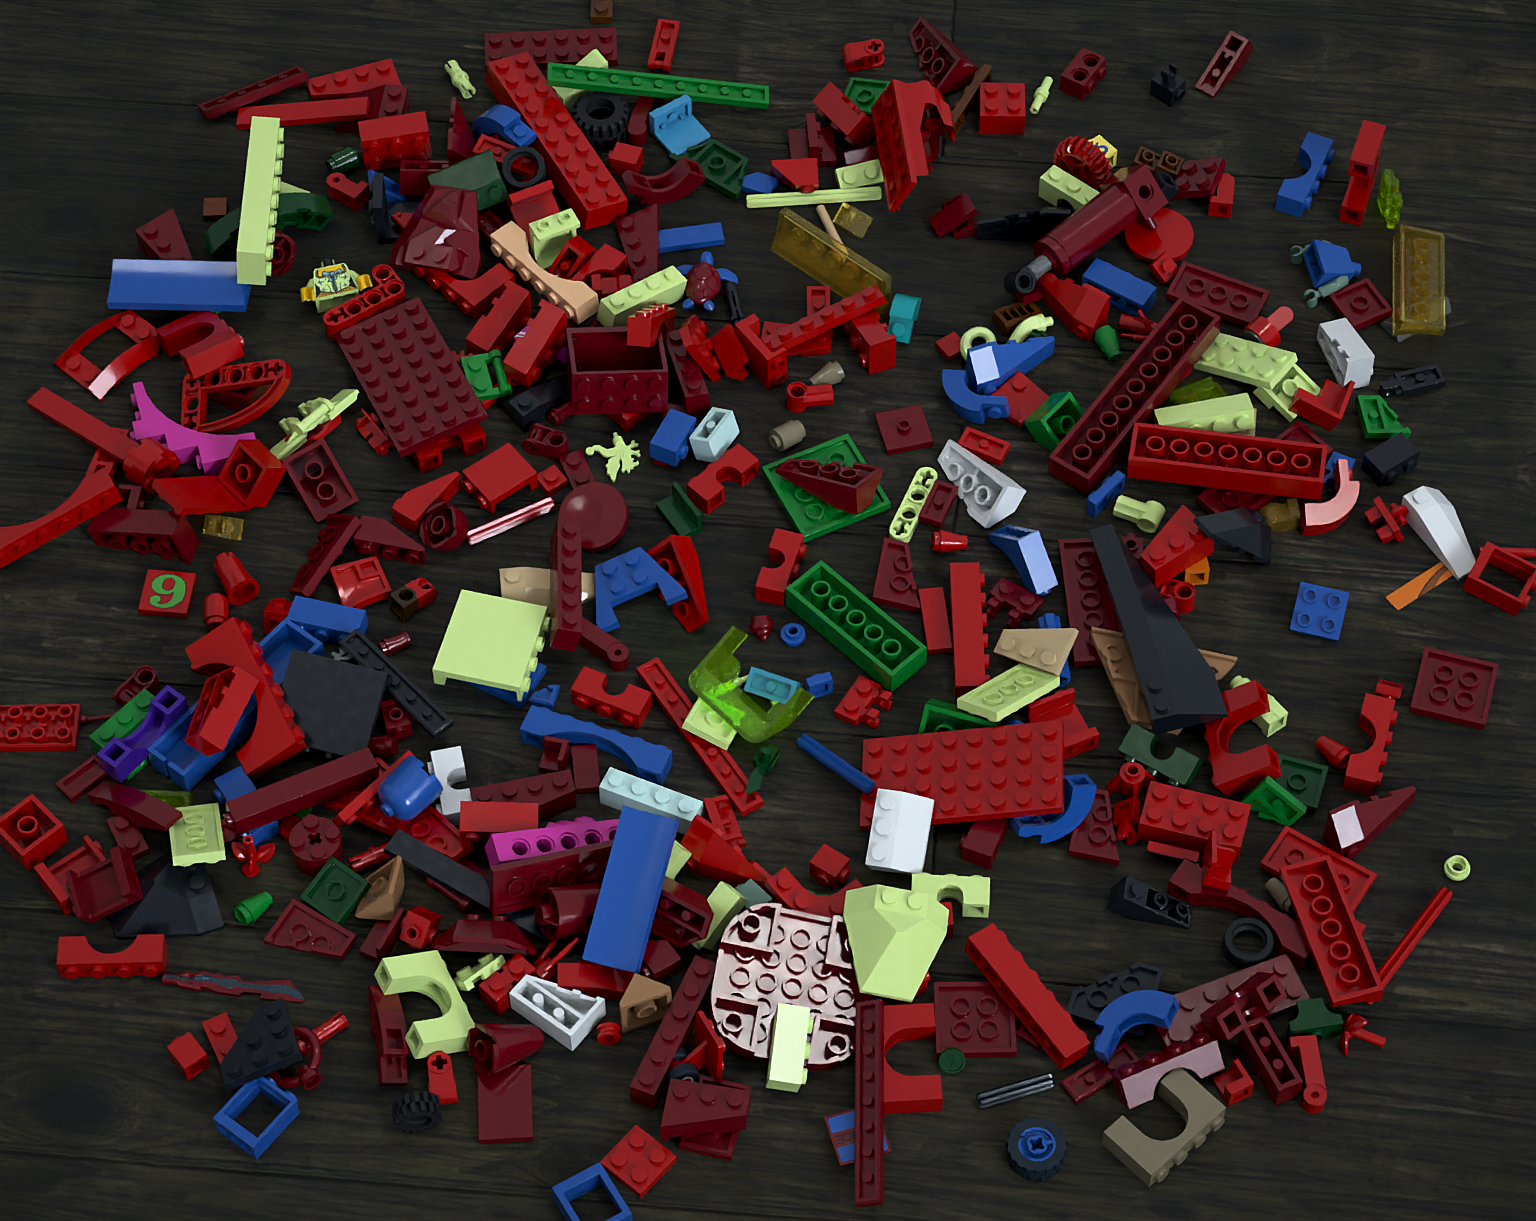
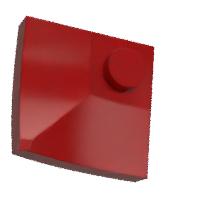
M1020 371L990 395L1007 397L1010 414L1009 418L1005 419L1018 426L1025 425L1024 421L1049 397Z
M377 556L329 568L331 579L340 603L343 606L362 609L377 601L390 598L392 590Z

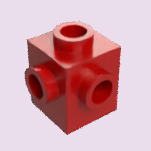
M422 906L408 910L407 915L400 924L402 931L399 939L407 942V946L416 950L430 946L439 936L438 927L442 916Z

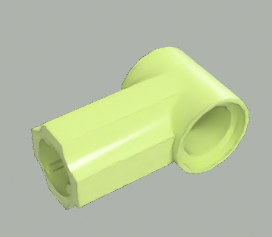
M1123 495L1118 497L1113 510V515L1136 523L1142 531L1147 533L1156 532L1165 513L1164 506L1156 501L1143 503Z

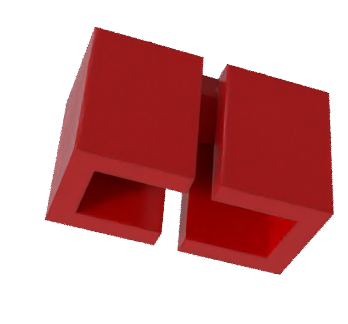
M519 953L515 954L500 967L501 973L496 970L479 984L481 1001L498 1017L511 1007L509 992L514 988L513 984L515 983L516 986L526 974L537 977L536 968Z

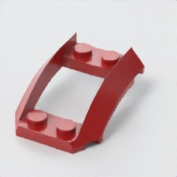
M129 309L109 317L86 330L63 351L53 364L102 402L105 399L103 396L112 387L115 388L130 372L153 357L156 359L159 356L157 352L160 341L155 331L156 328ZM115 327L136 345L123 352L101 371L79 353L96 337Z

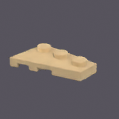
M1075 628L1003 629L994 653L1059 676L1079 631Z

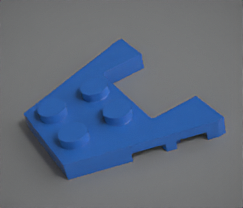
M641 547L595 566L596 626L606 633L620 627L612 609L618 604L655 588H660L668 606L688 598L685 589Z

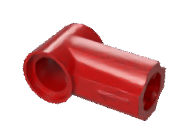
M792 382L787 387L786 408L793 413H800L806 407L831 405L834 402L832 384L806 386L802 382Z

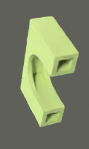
M676 840L674 841L665 875L674 880L675 876L692 855L690 851ZM720 881L707 899L714 916L707 938L692 943L699 950L702 947L711 950L724 934L731 920L739 914L749 901L725 882Z
M438 950L382 958L374 975L384 995L409 991L419 992L433 999L442 1012V1017L416 1021L411 1025L405 1040L414 1058H426L438 1051L447 1054L466 1051L468 1031L470 1028L475 1027V1023Z

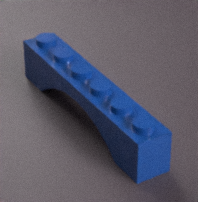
M531 705L520 727L522 743L544 749L543 738L544 736L569 740V745L596 744L597 749L610 753L621 760L636 777L663 786L673 764L672 750L664 745L648 743L639 737H630L614 729L608 730L592 722H583L567 714L562 715L552 712L546 707Z

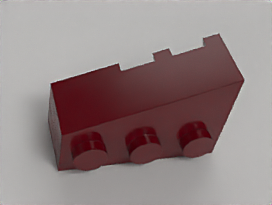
M671 1078L660 1126L661 1141H667L671 1137L678 1136L695 1137V1134L712 1132V1134L746 1130L751 1108V1091Z

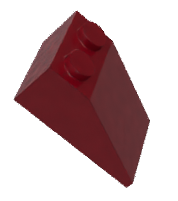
M385 84L344 96L343 99L368 97L370 100L368 119L338 121L336 132L359 134L358 121L408 114L410 107L408 86Z
M324 438L281 460L287 467L284 473L287 481L316 523L326 519L329 513L336 514L359 501Z

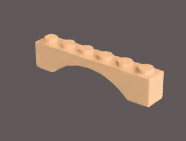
M513 221L490 234L491 250L494 255L505 260L510 269H515L524 281H529L539 294L543 293L548 298L551 304L564 310L568 319H573L579 325L598 312V294L584 282L559 278L538 266L529 254L526 232Z

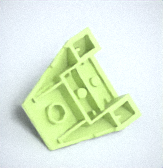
M876 884L846 891L843 920L847 927L848 943L853 954V965L859 992L912 1002L947 934L949 910L929 894Z

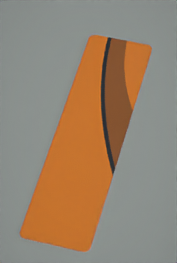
M1440 562L1386 596V599L1397 610H1400L1453 576V574Z

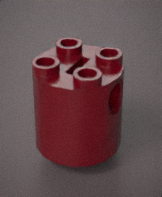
M597 882L542 889L534 914L536 922L541 926V930L546 938L553 940L589 934L601 889Z

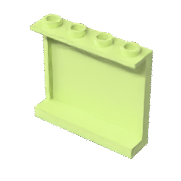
M462 589L432 669L434 683L444 685L447 677L515 691L517 693V701H521L524 692L529 691L531 683L530 674L535 672L537 668V654L542 652L545 642L543 636L545 632L550 630L548 607Z

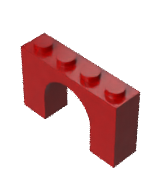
M1363 120L1350 158L1347 175L1351 176L1341 206L1339 221L1358 226L1362 225L1375 185L1386 125Z
M501 263L496 264L482 276L467 281L455 279L444 271L412 266L413 272L418 277L424 278L434 290L440 291L449 302L455 303L465 315H470L474 320L479 319L494 307L491 302L495 297L499 299L506 290L504 284L507 280L516 284L515 274Z
M195 311L155 329L162 349L170 357L179 353L186 372L193 379L245 356L242 348L245 346L241 335L239 333L236 334L231 326L228 327L223 319L220 320L215 312Z
M1256 680L1222 692L1221 695L1228 717L1204 723L1206 726L1204 737L1210 750L1208 760L1213 769L1211 780L1214 787L1226 796L1254 787L1267 776L1272 779L1282 776L1278 754L1267 744L1240 754L1229 753V740L1234 730L1243 722L1270 712L1267 690Z
M934 1003L884 1006V1114L942 1111L943 1097L940 1074L902 1075L893 1070L885 1058L890 1048L897 1043L909 1040L935 1039Z

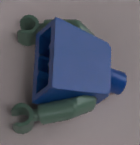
M1314 239L1311 244L1305 245L1303 249L1300 246H1293L1290 250L1291 262L1293 264H1300L1304 256L1313 286L1319 289L1317 291L1313 289L1305 291L1304 300L1312 298L1307 301V307L1309 308L1317 305L1319 297L1323 296L1324 298L1347 286L1353 276H1359L1361 272V264L1351 261L1349 252L1345 247L1334 245L1326 240L1319 241Z

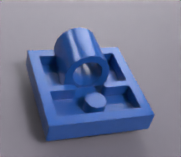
M1301 582L1289 631L1338 642L1350 593Z

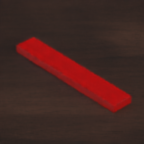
M368 97L239 107L236 125L238 130L251 129L252 116L280 118V126L368 119L370 100Z
M44 387L40 388L26 402L29 408L121 463H124L126 455L133 446L138 447L140 445Z

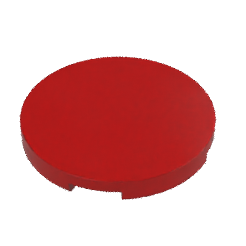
M1161 208L1152 215L1157 224V228L1152 231L1148 229L1144 221L1132 222L1125 228V245L1129 252L1139 260L1143 259L1153 262L1162 253L1167 251L1174 262H1178L1188 254L1193 243L1194 233L1190 222L1180 213L1167 208Z

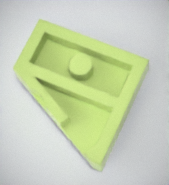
M488 953L479 958V964L473 968L466 966L456 972L457 977L453 981L457 985V990L469 991L475 987V982L480 979L484 980L496 970H499L506 963L502 954L493 955Z

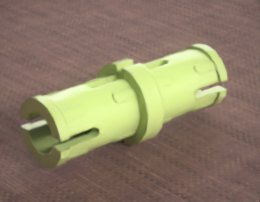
M448 61L451 69L447 64H445L444 68L450 75L452 84L460 90L464 98H471L472 95L469 89L473 95L476 90L470 83L469 76L465 71L461 70L457 61Z

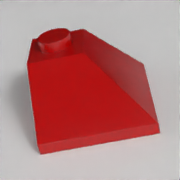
M817 158L771 160V175L778 178L779 181L795 191H800L802 194H810L814 190H818Z

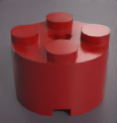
M146 437L140 440L142 442L141 445L138 447L133 446L129 450L123 463V470L126 472L125 478L137 486H142V489L146 492L155 493L156 491L151 486L154 479L172 478L175 470L181 463V459L172 450L155 439Z

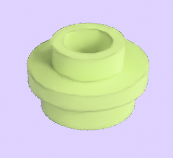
M1455 855L1446 860L1444 872L1452 880H1464L1470 873V865L1466 858ZM1453 868H1459L1461 871H1456Z

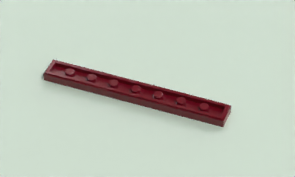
M881 999L856 1003L855 1206L858 1208L884 1205V1002Z

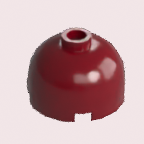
M275 229V242L270 243V245H274L273 259L268 260V262H272L271 275L277 273L279 276L287 272L296 260L294 254L297 248L291 237Z
M439 502L430 507L425 513L428 515L426 521H422L420 525L422 542L431 549L442 552L457 549L462 545L468 533V521L465 514L456 506L446 502Z

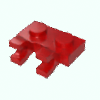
M859 675L834 710L835 717L854 726H857L861 721L867 726L876 729L880 724V719L877 718L880 711L870 707L874 703L880 708L889 711L893 705V701L890 700L893 696L892 692L882 690L881 684Z

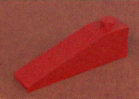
M1046 272L1037 279L1035 286L1043 291V299L1041 300L1071 332L1076 334L1077 337L1092 343L1095 338L1094 332L1100 327L1107 325L1110 296L1092 285L1084 283L1080 286L1074 284V281L1069 278L1063 281L1058 279L1055 274Z

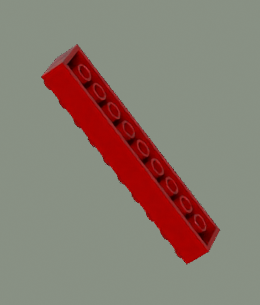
M524 52L487 62L486 84L500 105L508 106L521 115V121L536 133V140L528 146L534 148L544 157L547 175L569 208H572L583 229L589 230L613 223L625 217L628 198L552 87L546 86V78L529 53Z

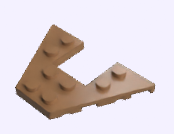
M1091 627L1089 634L1128 724L1132 725L1134 723L1139 727L1152 729L1122 633ZM1198 649L1213 670L1219 685L1235 665L1237 657ZM1183 728L1166 733L1179 735Z

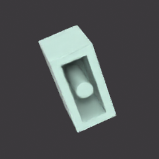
M712 407L689 437L697 460L716 462L740 431L733 411Z

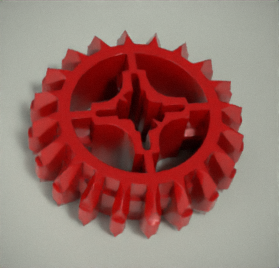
M1077 135L1075 137L1069 136L1058 144L1053 153L1054 158L1052 161L1057 167L1095 190H1099V185L1111 175L1110 170L1112 167L1109 164L1110 160L1105 157L1106 153L1099 149L1100 146H1095L1093 141H1087L1085 137L1081 139Z

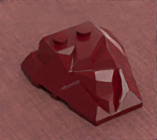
M432 184L394 243L388 265L391 268L411 271L412 266L450 272L455 279L465 281L478 278L482 255L479 249L480 233L478 232L477 192Z

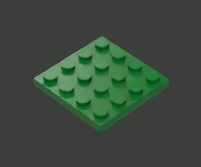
M848 433L762 467L763 476L797 533L804 534V542L891 508V502L880 484H878L872 503L859 514H849L847 511L836 509L775 472V468L789 458L817 460L818 465L831 464L832 461L840 462V466L853 467L854 463L867 464Z

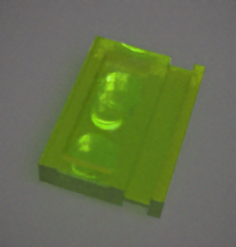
M1210 376L1173 390L1169 395V400L1174 401L1176 406L1226 397L1227 393L1217 382H1213Z

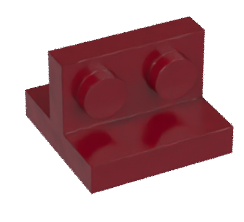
M805 113V129L788 130L790 159L817 158L818 168L837 166L833 128L820 127V121H815V113Z

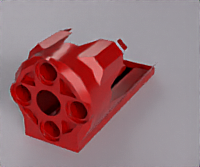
M892 79L871 107L889 211L895 212L897 209L900 210V205L917 184L916 176L929 175L928 172L933 171V165L927 166V164L934 162L938 157L939 136L944 132L945 128L950 139L953 142L955 140V127L949 104L944 102L940 91L933 87L929 81L925 80L916 83H905Z

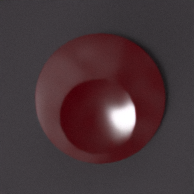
M591 482L575 488L567 495L560 507L558 520L581 524V550L600 551L612 546L624 534L628 525L629 510L626 501L614 487L605 483Z

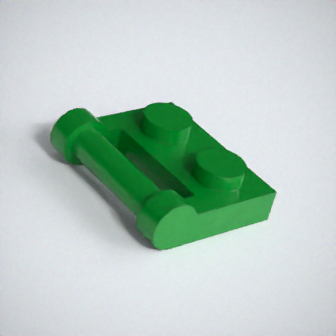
M492 350L485 354L460 357L461 370L479 401L508 397L513 393L511 385L507 382L501 361L503 359L501 350ZM486 364H493L499 387L493 388Z

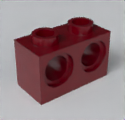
M1083 47L1061 74L1059 90L1083 101L1087 94L1093 92L1096 83L1105 77L1107 68H1105L1106 58Z

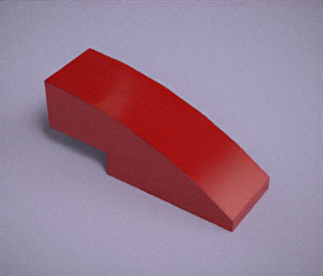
M557 963L558 987L570 991L575 989L581 991L583 995L593 998L598 996L605 1000L622 999L635 974L596 964Z

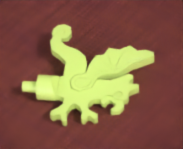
M617 432L613 433L614 438L612 442L614 448L606 449L600 445H594L585 450L587 455H593L594 451H597L603 457L610 458L605 467L607 469L606 475L610 477L612 482L616 480L617 472L620 469V461L622 462L621 472L627 471L630 474V470L639 465L638 461L633 462L634 458H631V456H641L639 450H631L634 447H638V443L632 440L631 444L626 446L622 436H618Z

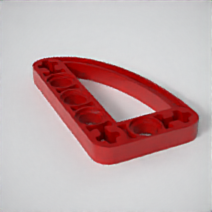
M281 359L222 366L196 379H193L187 373L183 379L181 426L189 429L192 428V430L218 435L251 422L268 411L282 397L291 380L292 369L290 365ZM262 368V376L259 379H254L255 371ZM241 371L242 376L240 380L233 382L234 374ZM220 374L221 379L219 383L212 385L213 377ZM272 384L260 399L247 408L226 418L206 423L207 393ZM198 399L197 408L190 410L191 402Z

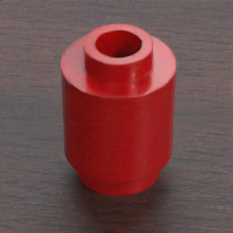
M212 593L204 599V623L208 630H214L229 620V600L220 593Z

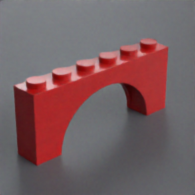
M232 617L185 648L194 669L204 674L237 665L259 680L254 690L258 711L256 726L247 744L236 753L246 775L259 779L307 746L303 740L305 738L304 732L293 720V710L285 703L282 697L284 696L282 688L275 683L272 677L274 674L272 668L262 657L263 650L261 646L254 641L251 635L253 633L251 626L245 620L242 621Z

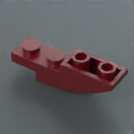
M368 985L371 1037H375L379 1086H405L408 1083L406 1056L409 1055V1046L405 1040L407 1030L398 993L384 995L379 985Z

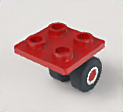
M702 1010L696 1011L695 1049L689 1055L684 1048L680 1047L678 1049L670 1072L667 1075L668 1085L671 1078L698 1083L700 1075L697 1070L707 1068L715 1083L721 1081V1073L724 1070L723 1052L726 1050L723 1038L721 1036L718 1037L712 1020L707 1018Z

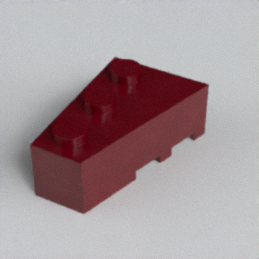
M173 208L135 230L139 249L149 260L193 261Z

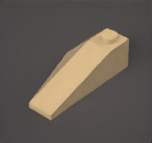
M532 567L499 569L502 598L548 607V614L550 613V569ZM582 572L583 604L596 599L594 573Z

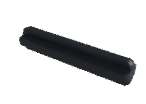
M1047 1072L977 1093L976 1100L978 1106L983 1109L1050 1089L1054 1086L1052 1075Z

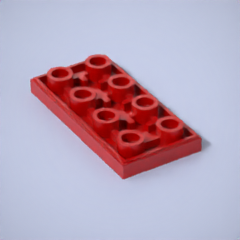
M219 475L154 479L151 485L158 493L159 498L166 501L173 508V512L179 516L203 515L205 513L220 514L221 512L237 513L238 511L251 509V507H246L217 479Z
M80 704L0 705V752L77 751L79 717L81 716Z

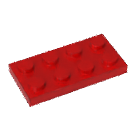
M1288 826L1284 827L1260 863L1261 869L1281 879L1279 874L1280 867L1329 854L1353 914L1377 877L1376 873Z

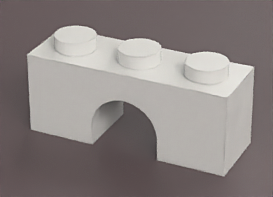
M461 746L431 751L432 762H427L429 775L434 773L443 787L442 794L438 797L440 804L436 805V810L455 827L459 826L460 801H472L469 788L462 790L451 788L453 784L467 780Z

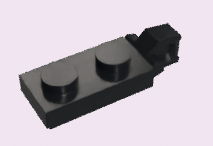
M1436 363L1394 373V376L1389 378L1388 381L1380 382L1378 392L1382 398H1389L1394 395L1396 397H1404L1446 387L1447 381Z

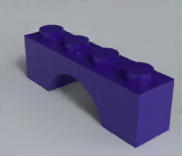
M169 685L163 688L150 701L145 719L132 734L125 738L114 737L97 753L102 769L121 783L148 757L147 749L189 710L186 698Z

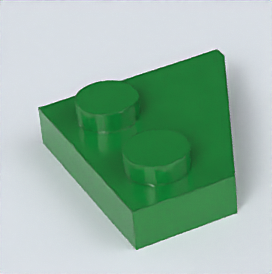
M1357 395L1355 404L1365 439H1390L1401 432L1407 439L1409 438L1411 430L1408 427L1403 428L1397 421L1398 415L1387 406V403L1380 395Z
M1269 776L1265 777L1239 801L1250 804V810L1258 812V817L1274 820L1278 824L1288 827L1305 814L1307 809L1303 803Z

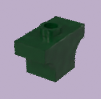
M1323 997L1296 1001L1294 1010L1295 1020L1288 1023L1287 1040H1289V1037L1316 1035L1317 1042L1324 1038L1341 1035L1343 1027L1341 1014L1330 1012L1325 1007Z

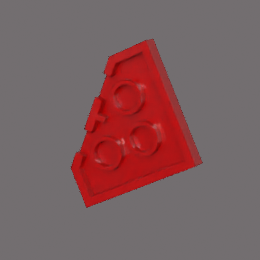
M695 314L686 318V321L679 329L684 348L713 383L722 379L719 369L722 368L721 364L713 354L715 350L707 335L710 333L708 325L704 320L700 321Z

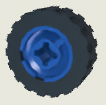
M1032 1117V1119L1026 1118L1022 1120L1021 1123L1014 1125L1013 1130L1011 1129L1009 1138H1007L1006 1157H1008L1009 1166H1012L1013 1171L1020 1174V1177L1028 1178L1031 1181H1042L1048 1177L1055 1176V1173L1061 1170L1066 1158L1067 1141L1066 1137L1063 1136L1061 1128H1058L1054 1122H1050L1045 1118Z

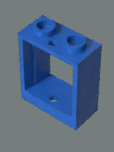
M269 1076L260 1077L244 1084L213 1117L216 1131L257 1160L300 1113L297 1104L298 1100L290 1091L286 1090L284 1092L278 1088L276 1082ZM259 1093H262L284 1110L257 1138L234 1120Z
M600 1162L552 1187L553 1200L566 1221H580L569 1202L600 1185H603L619 1211V1214L606 1221H633L631 1211Z

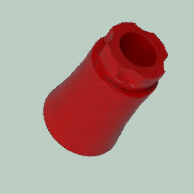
M223 552L216 557L213 565L216 569V574L223 584L229 602L239 606L252 601L258 595L260 585L248 573L240 559L232 552Z

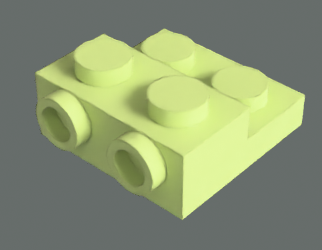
M1294 364L1272 390L1256 386L1257 389L1253 393L1269 409L1274 406L1291 422L1297 416V414L1288 410L1295 391L1300 387L1317 396L1320 388Z

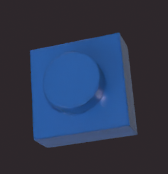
M830 672L814 674L806 679V694L809 700L833 693V679Z

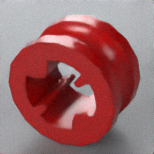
M605 1022L597 1026L598 1043L614 1045L621 1041L619 1034L620 1026L618 1024Z

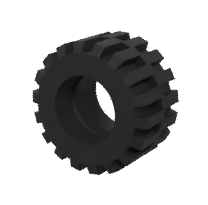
M601 91L587 92L585 96L578 98V102L574 103V108L572 109L573 119L593 149L595 147L599 149H604V147H608V149L613 148L614 144L616 145L617 142L621 143V140L626 139L629 109L627 102L624 101L621 95L617 96V93Z

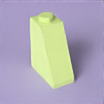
M597 49L592 50L576 64L578 66L608 69V62ZM552 86V89L568 112L572 111L574 103L578 102L580 96H585L587 92H594L592 90Z

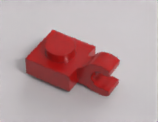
M1131 797L1114 804L1113 826L1118 829L1117 839L1122 840L1126 838L1127 846L1137 842V834L1133 825L1139 823L1141 801L1136 797Z

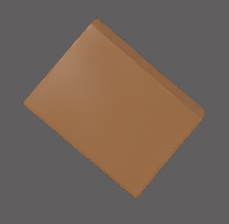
M399 855L365 878V880L372 884V887L359 902L355 913L356 917L392 921L398 911L405 886L403 862Z
M635 973L619 1003L622 1032L626 1033L663 1020L672 1002L670 987Z

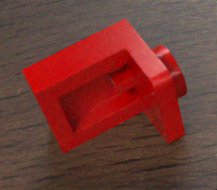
M275 598L269 601L263 611V632L265 634H269L287 618L293 601H287L285 598Z

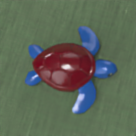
M709 251L702 253L699 263L695 266L682 265L676 268L687 279L685 293L688 298L683 302L684 310L692 309L695 304H703L704 310L712 313L714 311V304L711 300L719 293L721 281L738 284V277L730 270L724 268L716 269L713 266V256Z

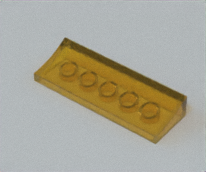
M784 207L779 212L777 232L771 251L824 286H830V290L842 298L850 297L866 287L876 285L885 296L887 302L875 308L879 315L891 306V275L787 207Z
M1400 224L1393 239V336L1406 334L1443 336L1445 332L1444 233Z

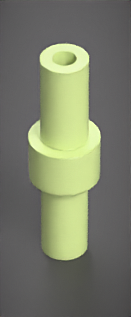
M1045 77L1041 86L1037 88L1033 96L1034 101L1030 107L1031 113L1037 114L1042 103L1047 100L1048 90L1053 82L1051 77Z

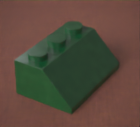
M491 149L427 175L430 185L436 184L476 191L478 211L502 202L510 195L508 186Z

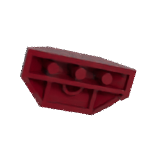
M665 876L650 932L682 948L707 938L714 914L705 896Z
M466 914V919H458L431 944V950L504 954L519 953L523 955L539 954V948L514 921H507V916L492 915V920H481L480 914Z

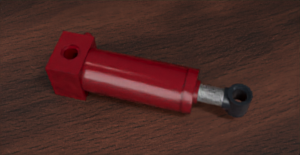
M1141 164L1121 168L1099 186L1102 191L1034 243L1033 253L1036 259L1018 271L1008 273L1004 278L1005 290L1012 295L1029 293L1034 289L1037 279L1046 272L1055 274L1057 278L1063 277L1132 222L1144 221L1150 231L1156 229L1157 224L1152 215L1164 207L1168 201L1148 166Z

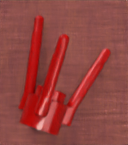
M579 938L573 939L553 959L549 957L546 959L558 939L551 940L540 957L533 962L537 978L555 983L557 981L556 963L579 942ZM582 959V960H580V961H578V962H576V963H585V964H587L588 961H585V960Z

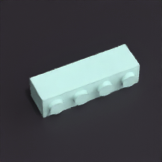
M612 767L608 769L599 786L600 803L621 811L623 806L677 819L680 821L677 832L686 834L693 818L697 814L704 818L703 801Z

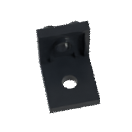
M374 173V182L369 184L370 196H373L372 200H369V214H373L371 215V228L376 229L378 244H393L402 233V230L391 221V215L400 211L401 213L415 212L421 202L387 203L383 173Z

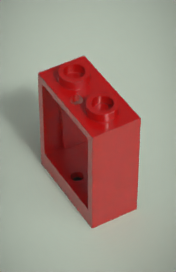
M1487 541L1471 569L1462 590L1516 616L1520 608L1525 610L1531 596L1527 595L1529 591L1535 592L1536 565ZM1488 563L1526 582L1518 598L1479 579Z

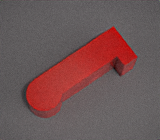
M1316 1035L1289 1037L1287 1044L1288 1056L1297 1057L1300 1077L1303 1080L1301 1106L1309 1114L1320 1113L1324 1108L1327 1092Z

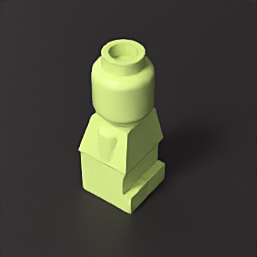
M1237 676L1230 682L1229 686L1235 688L1250 682V680ZM1267 694L1270 712L1252 718V721L1262 729L1266 737H1269L1286 726L1288 712L1273 696Z

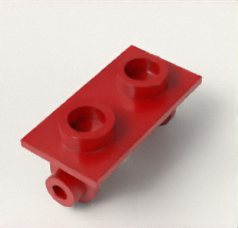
M361 409L365 416L355 421L356 429L365 439L370 438L368 443L377 454L385 455L389 451L388 448L391 445L394 446L386 430L380 426L381 421L374 412L369 414L364 409Z

